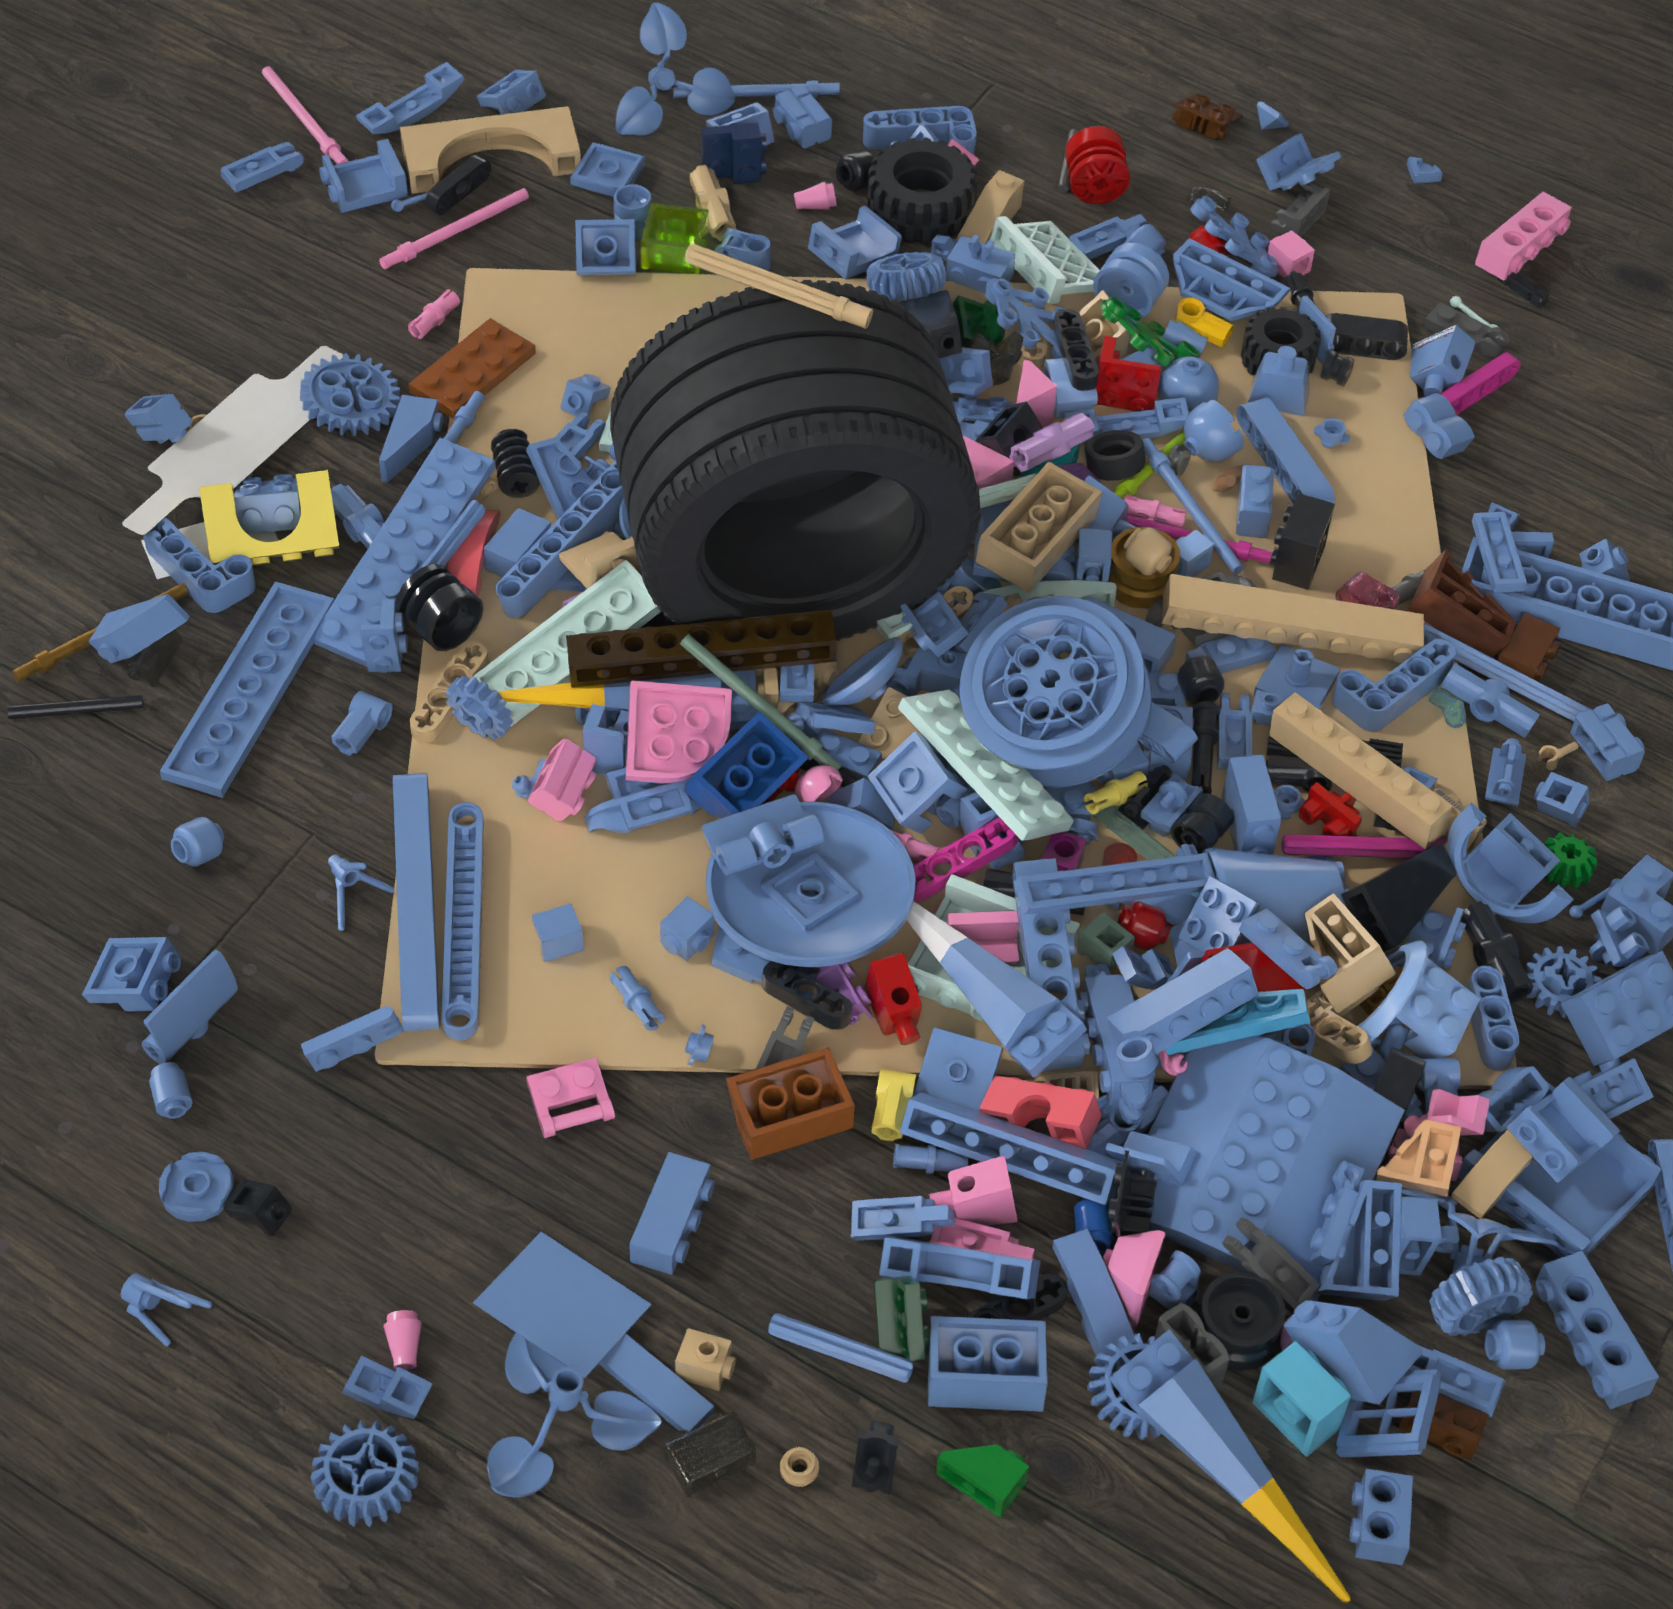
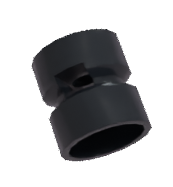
M1208 793L1201 794L1189 806L1187 813L1182 815L1172 826V838L1178 847L1181 848L1183 844L1194 845L1197 853L1202 854L1204 849L1213 848L1218 838L1223 836L1233 824V813L1229 806L1219 797Z

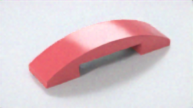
M486 509L483 517L448 562L447 570L477 597H479L482 586L480 573L484 562V547L488 544L490 537H494L496 533L500 510Z

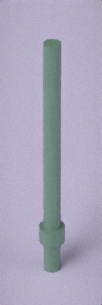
M688 634L681 641V646L796 743L809 757L810 761L814 759L820 765L831 766L839 770L842 765L822 749L823 744L814 737L810 739L692 636Z

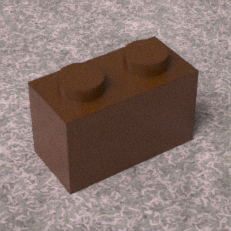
M1524 613L1512 633L1509 643L1500 653L1498 661L1534 680L1542 681L1549 666V663H1546L1548 658L1554 660L1560 649L1561 642L1557 641L1560 628Z

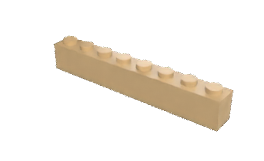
M1170 574L1163 591L1162 624L1173 625L1176 628H1192L1204 630L1208 633H1223L1236 635L1240 638L1267 640L1271 643H1286L1299 645L1303 648L1330 650L1334 653H1349L1362 655L1366 658L1394 660L1398 663H1403L1424 647V614Z

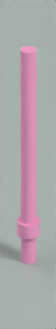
M270 66L265 67L262 70L263 76L319 142L322 152L328 155L330 159H333L337 165L349 162L342 154L339 144L333 138L328 137Z
M522 188L411 243L408 241L398 246L396 251L380 258V265L383 269H387L401 261L408 262L416 258L417 253L527 200L529 195Z

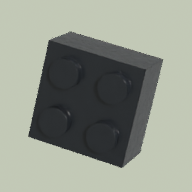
M1298 493L1294 505H1287L1283 522L1286 525H1279L1274 544L1279 545V547L1274 548L1269 564L1274 566L1273 580L1309 590L1326 547L1335 507L1334 503Z

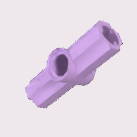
M1083 412L1073 415L1061 423L1056 422L1034 432L1033 437L1011 447L1009 458L1015 461L1014 467H1017L1021 472L1027 471L1044 461H1051L1070 452V448L1093 437L1094 424L1091 418L1085 416Z

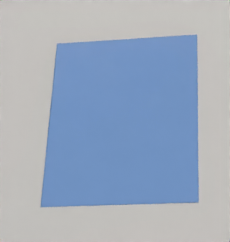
M540 1232L473 1302V1304L565 1366L579 1371L583 1378L595 1368L652 1305L543 1232Z

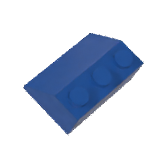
M759 711L691 777L684 791L708 814L724 818L762 805L809 757Z

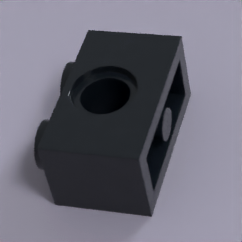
M1027 401L1005 406L975 442L1009 458L1011 447L1033 437V433L1042 429L1043 426Z

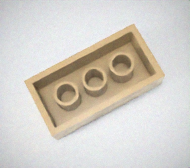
M1048 462L980 536L975 562L1030 593L1078 539L1080 528L1086 529L1097 517L1103 491Z

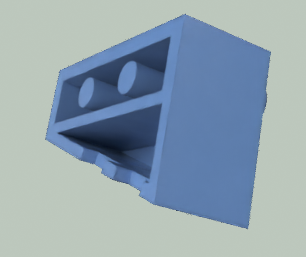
M1364 1180L1359 1184L1357 1190L1359 1194L1336 1258L1323 1266L1318 1279L1320 1287L1315 1294L1382 1301L1399 1296L1402 1183Z

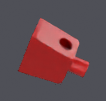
M904 953L870 962L864 990L872 1001L870 1007L882 1034L890 1035L896 1033L901 1045H909L920 1039L917 1024L922 1004Z

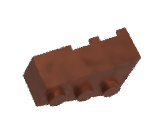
M1446 548L1425 569L1408 610L1413 613L1424 614V621L1434 628L1493 658L1509 643L1517 622L1489 593L1484 596L1471 582L1474 577L1468 571L1463 574L1450 560L1453 555Z

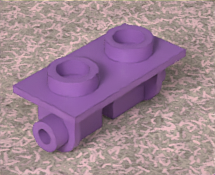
M849 962L816 968V978L820 983L836 992L840 991V994L851 1001L852 1014L849 1025L856 1023L859 1020V1015L863 1012L870 1019L873 1018L867 1007L872 1001L861 985L856 987L852 981L856 973Z

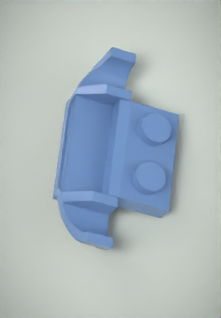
M626 768L606 773V781L613 799L590 809L585 814L584 819L589 832L604 829L616 833H629L631 830L684 815H693L702 807L684 791L690 779L673 783L625 780Z

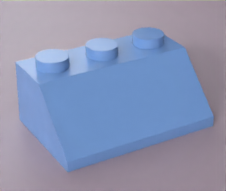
M931 1316L928 1406L1044 1411L1047 1389L1045 1321Z

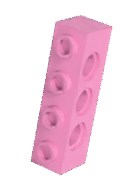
M1542 192L1482 241L1475 265L1502 280H1505L1511 272L1518 273L1528 260L1532 261L1542 248H1548L1554 238L1559 234L1563 235L1567 231L1571 222L1568 218L1572 207Z

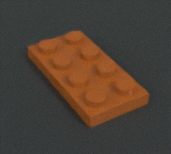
M489 318L409 383V392L416 397L437 399L439 411L454 419L460 407L467 404L475 391H479L485 396L535 355V344Z

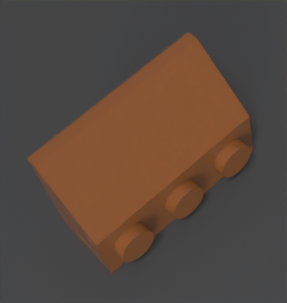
M829 1047L726 1078L738 1130L751 1160L853 1129L855 1105Z

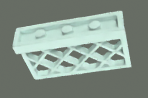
M1006 216L996 217L990 240L994 241V247L1015 254L1014 268L1033 288L1038 287L1047 291L1049 294L1048 304H1059L1063 294L1094 291L1093 280L1100 270L1051 221L1013 224Z

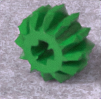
M1561 832L1555 836V839L1549 837L1544 845L1560 861L1546 875L1548 876V884L1557 882L1562 888L1569 885L1574 890L1580 884L1587 885L1598 864V859L1595 858V848L1587 846V838L1582 840L1575 839L1574 832L1569 837H1565Z

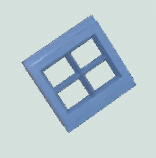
M1438 1369L1407 1371L1389 1392L1385 1409L1363 1410V1401L1350 1399L1336 1442L1338 1446L1336 1454L1339 1457L1422 1454V1450L1426 1448L1441 1385V1373ZM1421 1392L1418 1407L1394 1409L1398 1393ZM1415 1417L1411 1433L1388 1434L1392 1418ZM1383 1418L1379 1434L1356 1435L1360 1419Z

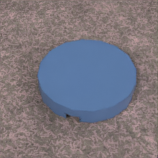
M190 1152L182 1155L180 1160L174 1164L171 1162L165 1167L159 1179V1195L165 1209L175 1218L188 1222L205 1221L217 1216L224 1210L223 1207L234 1193V1178L230 1168L219 1156L207 1152Z

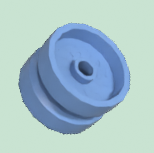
M1139 243L1121 244L1114 249L1095 276L1093 283L1095 296L1104 290L1109 297L1114 296L1120 299L1127 307L1131 306L1138 310L1142 318L1146 317L1168 285V268L1160 255L1151 248Z

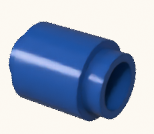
M1083 1198L1081 1202L1074 1206L1075 1231L1079 1232L1088 1229L1099 1253L1102 1254L1106 1252L1107 1248L1110 1249V1243L1113 1241V1233L1111 1232L1112 1220H1109L1110 1204L1103 1205Z

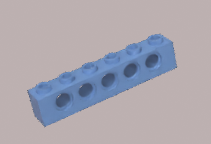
M1056 858L1014 862L1012 879L1026 977L1049 993H1061L1065 998L1059 1001L1077 1018L1085 1021L1083 1000H1077L1075 988H1080L1078 967H1072L1070 956L1075 955L1073 934L1067 935L1066 924L1070 923V909L1024 915L1014 884L1020 876L1060 872L1057 870ZM1042 927H1049L1052 930H1054L1055 933L1052 935H1044L1039 932V929ZM1052 959L1060 965L1050 968L1044 965L1043 961ZM1083 1033L1043 1071L1082 1067L1084 1056L1090 1054L1088 1033Z

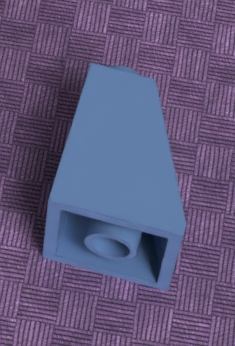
M1305 1300L1295 1309L1294 1314L1283 1325L1293 1342L1296 1341L1304 1349L1313 1352L1318 1358L1320 1365L1331 1376L1339 1378L1345 1384L1352 1400L1380 1404L1423 1353L1419 1345L1357 1307Z

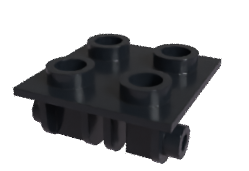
M1125 1151L1123 1163H1117L1114 1184L1118 1185L1117 1198H1111L1109 1206V1220H1112L1111 1232L1117 1234V1239L1121 1236L1149 1232L1152 1211L1146 1208L1154 1206L1153 1200L1157 1186L1154 1172L1141 1170L1140 1175L1133 1174L1129 1151Z

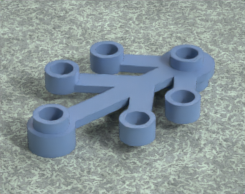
M1203 196L1201 199L1198 198L1190 208L1191 212L1199 220L1206 222L1204 227L1211 235L1227 241L1225 248L1228 252L1253 263L1251 269L1269 278L1275 277L1279 273L1277 261L1267 254L1265 249L1270 243L1269 239L1262 233L1256 232L1249 241L1245 230L1249 225V220L1245 216L1235 213L1230 220L1232 228L1216 213L1217 204L1207 196Z
M990 279L986 284L985 296L989 302L997 306L998 324L1005 329H1011L1018 319L1021 334L1019 342L1024 347L1032 349L1036 346L1040 339L1039 334L1035 331L1037 330L1053 345L1051 349L1052 357L1054 359L1062 358L1054 331L1043 321L1054 323L1055 313L1065 308L1057 307L1054 312L1039 309L1044 307L1049 299V294L1042 288L1037 287L1032 292L1012 288L1011 284L1005 279ZM1020 301L1031 303L1035 307L1024 305Z

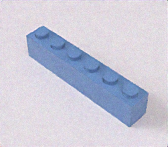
M923 1092L908 1100L899 1132L903 1135L980 1162L1005 1156L1009 1172L1103 1205L1108 1204L1111 1198L1116 1197L1118 1185L1114 1184L1115 1169L1117 1163H1123L1122 1161Z

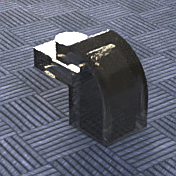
M1014 331L996 346L977 333L962 348L988 350L993 385H1000L1010 380L1013 366L1017 364L1023 354L1021 347L1024 337Z

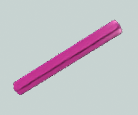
M1286 834L1281 842L1282 851L1286 855L1410 858L1425 850L1410 838ZM1437 839L1428 848H1431L1439 843H1442V845H1444L1446 841L1443 839Z

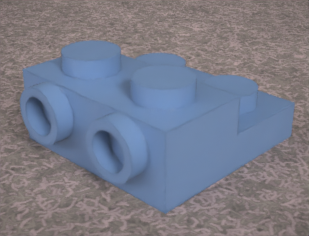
M167 937L109 938L82 995L89 1003H119L124 1011H154L158 1002L165 1000L167 997V982L171 973L177 972L180 969V953Z

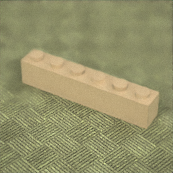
M1296 692L1273 710L1269 736L1425 850L1447 831L1453 805Z

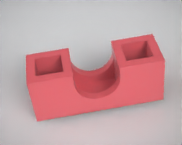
M996 1075L979 1107L980 1112L1024 1128L1034 1119L1046 1118L1051 1137L1085 1149L1088 1148L1102 1116L1095 1092H1089L1081 1088L1072 1089L1055 1086L1051 1083L1042 1084L1021 1080L1016 1077L1007 1078Z

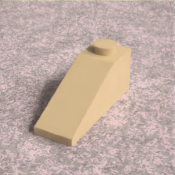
M999 170L984 187L957 239L959 240L961 236L972 238L975 234L979 236V242L987 244L991 238L996 217L1006 216L1011 220L1022 207L1024 180Z

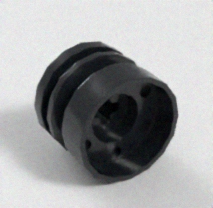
M439 564L422 567L413 573L402 585L396 598L397 611L403 612L404 622L414 631L418 632L437 651H448L465 642L476 630L484 610L482 600L464 584H461L444 566Z

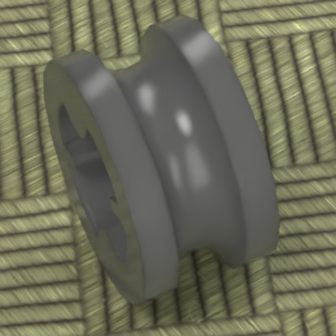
M1175 445L1168 459L1171 461V468L1175 470L1176 475L1181 476L1189 464L1191 450L1186 449L1182 451L1181 446Z

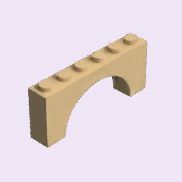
M569 106L400 127L402 150L411 194L429 192L433 186L440 182L442 175L451 164L469 154L485 150L509 149L531 154L542 160L550 168L553 176L573 174L581 161L580 148Z

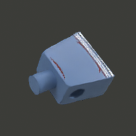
M1454 325L1414 343L1411 354V379L1424 390L1425 396L1436 393L1441 394L1444 388L1454 385L1463 379L1475 346V341L1459 326Z

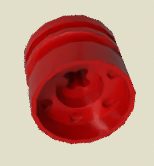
M1094 126L1080 130L1070 138L1066 145L1065 157L1073 194L1081 201L1089 204H1105L1116 200L1124 194L1129 186L1130 172L1121 136L1113 129L1104 126Z

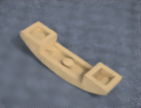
M1507 1130L1477 1162L1452 1193L1451 1197L1481 1219L1500 1200L1506 1188L1533 1161L1534 1157Z

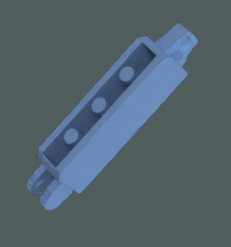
M1106 963L1086 965L1083 992L1078 993V1000H1083L1086 1015L1085 1027L1087 1028L1085 1033H1088L1089 1039L1093 1040V1063L1095 1066H1100L1101 1069L1099 1073L1100 1088L1102 1093L1107 1092L1111 1107L1119 1106L1124 1121L1127 1124L1136 1125L1144 1119L1143 1107L1152 1098L1155 1070L1139 1078L1128 1077L1122 1072L1116 1054L1118 1047L1115 1045L1107 1021V1017L1134 1002L1129 983L1125 982L1122 975L1111 974Z

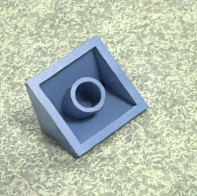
M634 219L575 220L577 275L636 274Z

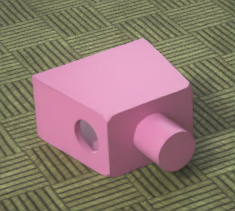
M1005 1156L950 1171L948 1179L951 1190L929 1194L930 1199L935 1201V1206L949 1205L952 1210H955L958 1219L985 1226L1018 1222Z

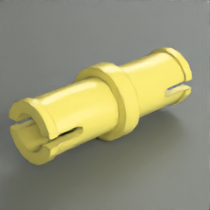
M1136 771L1120 780L1112 779L1105 784V787L1084 796V802L1093 800V802L1086 804L1085 807L1091 814H1097L1112 805L1120 806L1125 804L1127 798L1138 794L1144 786H1148V783L1138 785L1146 781L1147 778L1141 771Z

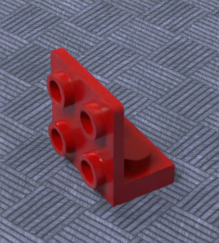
M1105 336L1099 364L1098 385L1096 387L1097 405L1132 411L1154 410L1161 367L1119 360L1121 351L1115 350L1117 337Z

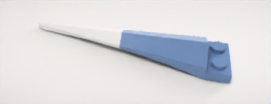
M913 902L912 909L907 918L908 923L959 987L1009 1055L1033 1078L1087 1030L1084 1023L1068 1010L1057 997L916 902Z

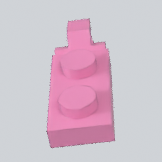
M955 1218V1226L935 1227L934 1234H932L930 1243L1029 1259H1034L1035 1249L1018 1245L1019 1240L1011 1237V1232Z

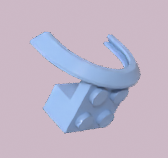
M1421 940L1399 946L1386 953L1387 959L1389 961L1392 960L1391 966L1393 968L1406 961L1404 968L1384 1001L1358 1027L1368 1034L1370 1042H1372L1396 1017L1410 1028L1404 1045L1422 1059L1445 1058L1454 1053L1480 998L1428 959L1429 947Z

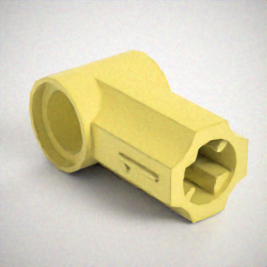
M881 1068L876 1091L877 1105L872 1125V1134L878 1136L880 1140L893 1142L896 1139H902L903 1134L899 1132L908 1100L913 1097L917 1074Z

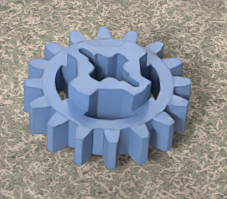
M463 675L461 678L457 677L447 688L448 691L445 693V696L449 698L446 702L447 705L454 708L452 714L456 716L462 725H468L472 733H478L484 739L489 736L492 740H495L497 737L501 738L511 727L510 725L513 723V720L510 718L512 711L504 707L507 702L503 700L498 691L488 689V684L485 681L478 682L474 676L469 679L466 675Z
M1558 946L1556 953H1552L1549 948H1544L1542 956L1535 953L1531 962H1528L1525 972L1534 986L1531 994H1528L1526 997H1536L1535 1007L1540 1008L1545 1005L1548 1007V1015L1557 1010L1562 1018H1566L1561 1002L1601 981L1600 977L1595 976L1598 968L1597 966L1586 965L1589 959L1587 956L1580 959L1577 958L1575 949L1566 954L1562 946Z

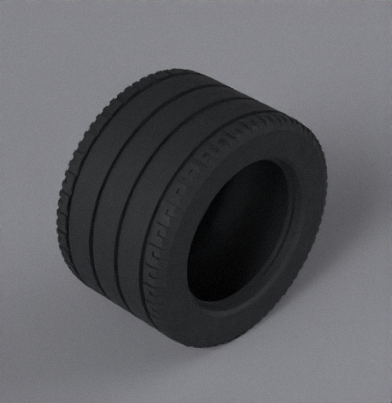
M803 280L800 282L838 297L849 298L852 302L873 309L871 322L867 329L846 321L835 320L832 316L759 289L747 287L744 288L745 291L739 293L734 291L730 293V296L724 297L722 295L716 297L715 301H708L702 304L701 308L695 307L689 310V314L681 315L675 323L670 322L667 324L664 331H658L654 339H649L645 343V348H640L637 352V357L629 361V367L625 368L623 377H620L614 397L611 401L610 432L643 583L654 604L657 605L661 612H664L667 619H671L674 624L678 625L682 623L691 624L714 620L722 621L746 617L832 610L836 641H840L841 638H850L854 636L853 634H862L870 628H877L878 624L876 621L903 612L900 606L904 603L911 610L916 608V604L924 602L927 596L936 593L937 588L942 587L946 583V579H950L955 574V570L960 568L961 562L967 558L968 552L971 551L972 543L977 538L981 520L979 489L934 342L920 320H917L904 306H900L894 300H889L884 294L878 295L873 290L866 291V288L862 286L854 287L853 284L848 283L840 285V282L837 281L826 283V280H818L817 282Z

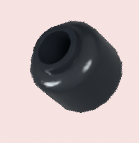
M858 150L845 154L839 159L836 177L846 189L859 190L868 187L869 168L874 160L872 154L865 150Z
M1199 656L1191 658L1180 667L1177 673V680L1185 697L1193 704L1206 701L1215 702L1225 687V681L1218 666L1209 657Z

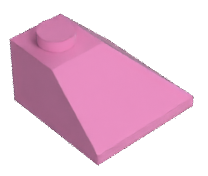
M1160 1230L1118 1237L1114 1250L1107 1248L1103 1257L1104 1264L1119 1295L1132 1331L1135 1332L1148 1297L1151 1279L1156 1274L1165 1237V1232Z

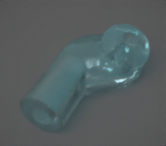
M1436 688L1431 694L1429 702L1443 709L1445 721L1450 727H1461L1467 719L1463 701Z

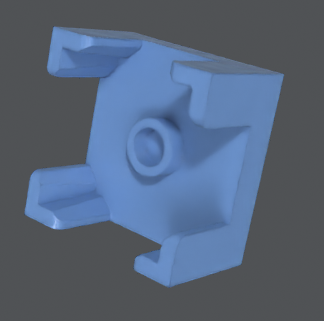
M914 731L867 777L899 824L922 834L932 824L931 820L920 816L942 794L959 799L969 788L960 776L948 771L936 755H941L922 734Z

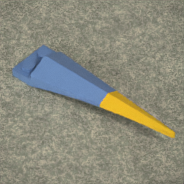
M756 670L734 672L757 692ZM715 674L643 680V682L732 689ZM631 682L571 687V683L498 691V693L506 702L590 709L592 704L605 706V710L621 712V710L629 712ZM732 689L730 729H741L757 714V710Z
M1170 1329L1108 1378L1135 1412L1178 1447L1245 1507L1341 1601L1350 1602V1596L1205 1371L1197 1359L1194 1360Z

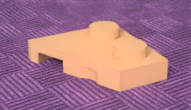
M1425 1119L1415 1129L1413 1137L1405 1140L1396 1150V1155L1385 1167L1382 1165L1379 1168L1376 1181L1402 1183L1403 1188L1447 1197L1461 1127Z

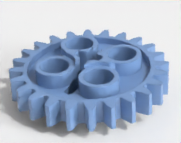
M344 353L342 360H339L335 355H332L331 362L321 358L320 366L312 364L311 372L305 371L304 380H301L300 401L303 402L302 409L303 411H308L309 419L317 418V426H322L325 423L328 424V432L339 428L340 435H343L346 430H350L352 435L356 436L357 430L361 429L363 433L368 435L369 427L379 431L380 423L389 425L390 417L394 418L400 402V388L397 387V379L391 378V370L382 372V363L373 366L371 365L372 358H368L363 362L359 354L355 356L354 360L350 359L347 353Z

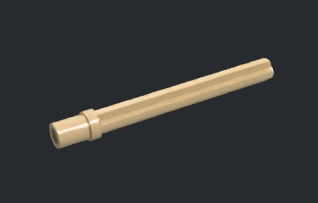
M690 244L686 251L685 261L688 264L832 316L833 319L841 322L846 321L867 329L871 322L873 309L852 302L849 298L838 297L697 244Z

